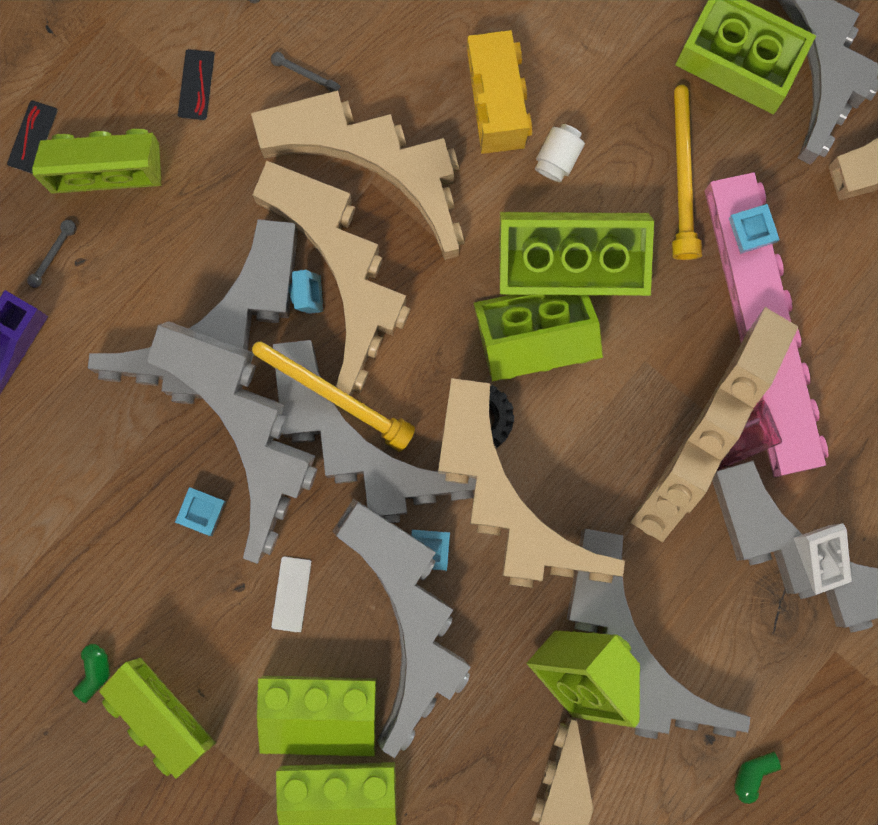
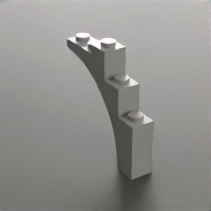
M777 0L796 26L816 35L807 54L812 74L813 106L808 133L798 155V159L811 165L819 155L825 157L835 140V137L830 135L835 124L841 126L852 107L857 109L865 99L871 101L877 93L878 63L849 49L859 30L853 25L860 13L834 0Z
M257 220L252 248L239 277L223 300L201 321L189 329L248 351L252 315H257L256 320L268 323H278L279 317L289 318L291 302L289 288L292 283L298 239L296 224ZM151 347L124 353H89L88 369L98 373L99 380L121 382V376L136 377L135 383L158 386L159 380H163L162 392L172 396V402L194 404L195 398L203 399L199 393L175 375L146 362Z
M165 322L157 327L146 362L175 375L199 393L219 415L235 441L246 470L251 500L250 530L243 559L258 564L265 553L268 555L272 554L279 534L273 532L277 519H284L291 501L290 498L285 496L297 498L304 489H311L317 474V469L312 467L315 455L273 440L274 437L279 439L287 420V417L282 416L285 404L242 389L243 386H249L255 372L256 365L251 364L253 352L175 323Z
M311 340L273 344V349L321 377L314 345ZM275 368L279 403L285 404L282 416L287 417L282 435L286 438L292 437V443H305L315 441V435L321 434L325 476L327 478L334 477L335 484L356 482L358 481L357 475L364 474L367 507L391 523L400 522V515L407 514L406 499H413L414 505L436 503V496L451 494V501L474 498L475 478H469L468 484L445 481L446 474L420 469L390 457L367 442L351 427L334 403Z
M751 461L717 471L712 482L737 561L748 559L751 566L772 560L770 552H774L786 593H798L800 599L815 596L793 539L803 534L780 512L766 491L754 462ZM850 561L852 582L825 592L836 627H849L850 632H857L873 627L871 620L878 618V568L858 565Z
M353 499L333 529V533L360 554L374 570L390 598L398 623L402 655L399 686L391 714L377 739L381 750L395 758L400 749L405 751L413 741L415 736V730L413 729L420 718H426L434 708L436 703L434 696L438 692L449 700L455 692L460 693L469 680L470 674L468 671L471 667L463 658L434 641L437 635L442 637L450 627L453 619L450 615L453 609L447 603L416 584L419 578L424 580L430 574L435 564V560L432 558L436 552Z
M583 529L579 546L595 554L622 560L623 535ZM575 570L567 620L575 621L574 629L597 633L598 626H604L602 634L621 636L629 643L632 649L630 653L640 663V722L635 727V735L657 739L658 732L669 734L671 719H676V727L690 730H698L699 724L714 726V734L728 737H736L737 731L748 733L751 717L715 706L694 695L672 678L649 652L634 625L625 597L623 576H613L612 583L589 580L590 572Z

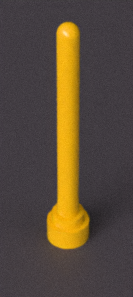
M678 85L674 90L679 233L675 235L676 240L672 242V257L677 260H692L703 256L702 240L698 239V233L694 232L689 89L685 85Z
M256 342L253 345L252 352L256 357L382 433L381 437L386 439V445L396 451L401 452L412 439L415 426L404 419L396 420L391 418L389 420L267 344Z

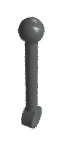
M275 52L271 55V63L274 66H284L324 86L331 92L339 91L341 88L335 81L327 80L285 59L281 52Z
M65 220L61 223L60 229L62 232L35 274L28 276L27 283L30 287L38 288L42 284L41 277L67 236L75 234L77 228L71 220Z

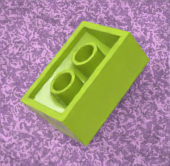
M708 0L675 66L774 115L786 98L816 35L746 0Z
M130 129L126 131V135L112 136L109 132L96 131L89 133V137L74 138L70 134L53 135L52 140H40L32 167L33 176L51 194L162 186L159 142L153 133H148V130Z
M507 295L474 302L485 359L492 382L603 358L599 320L589 295Z
M555 630L526 663L572 717L633 728L640 722V663L630 653L632 649L629 643L621 636L616 634Z
M142 658L125 662L99 691L105 698L102 701L105 709L113 717L118 718L121 716L130 726L127 730L129 736L140 747L146 745L156 756L153 758L154 764L166 776L172 774L177 779L216 744L212 737Z
M262 676L258 678L257 728L260 754L375 756L377 678Z
M395 762L280 766L276 771L279 825H397Z

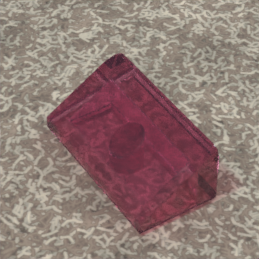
M764 400L755 405L738 441L722 459L717 470L782 443V438L773 416Z

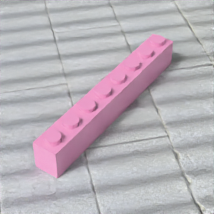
M755 172L710 182L705 189V195L742 343L747 331L765 307L791 322L789 312H792V300L789 291L783 290L780 278L784 273L783 263L780 255L774 254L773 245L740 254L729 221V217L733 214L762 206L766 203L764 186L761 182L757 183ZM798 329L772 385L756 404L773 477L826 466L825 458H828L826 440L823 436H819L816 421H819L818 406L814 399H810L807 385L810 384L809 369L805 362L801 363L798 348H801V336Z

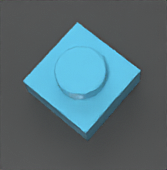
M768 204L745 210L729 217L740 254L777 243L780 240Z
M308 270L292 272L289 294L294 304V309L309 314L324 312L321 275Z
M189 487L175 523L212 537L226 501Z
M412 529V536L436 552L432 558L435 560L432 570L447 571L450 532Z

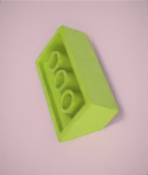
M500 212V294L651 296L654 220L649 213Z

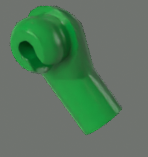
M89 644L81 652V659L84 660L85 677L72 692L83 703H87L108 681L110 676L108 655L97 644Z
M774 751L745 761L740 766L734 783V790L741 802L745 804L756 802L759 797V788L763 776L781 770L779 759Z

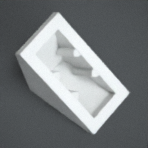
M843 523L828 525L793 538L815 595L852 582L847 529Z

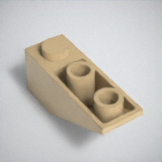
M568 716L566 724L559 723L553 745L559 747L555 761L548 760L544 770L542 783L547 784L544 798H537L532 810L531 821L536 822L535 825H589L593 804L578 724L573 717Z

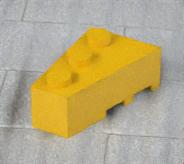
M512 30L467 36V55L481 154L524 149L527 136H532V123L530 113H526L524 100H527L525 78H520L518 65H522L520 42L514 43Z

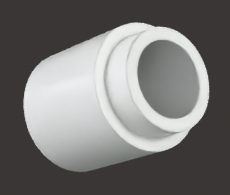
M562 124L560 128L552 127L536 157L538 163L535 170L556 182H561L564 176H569L585 145L580 139L582 133L566 124Z

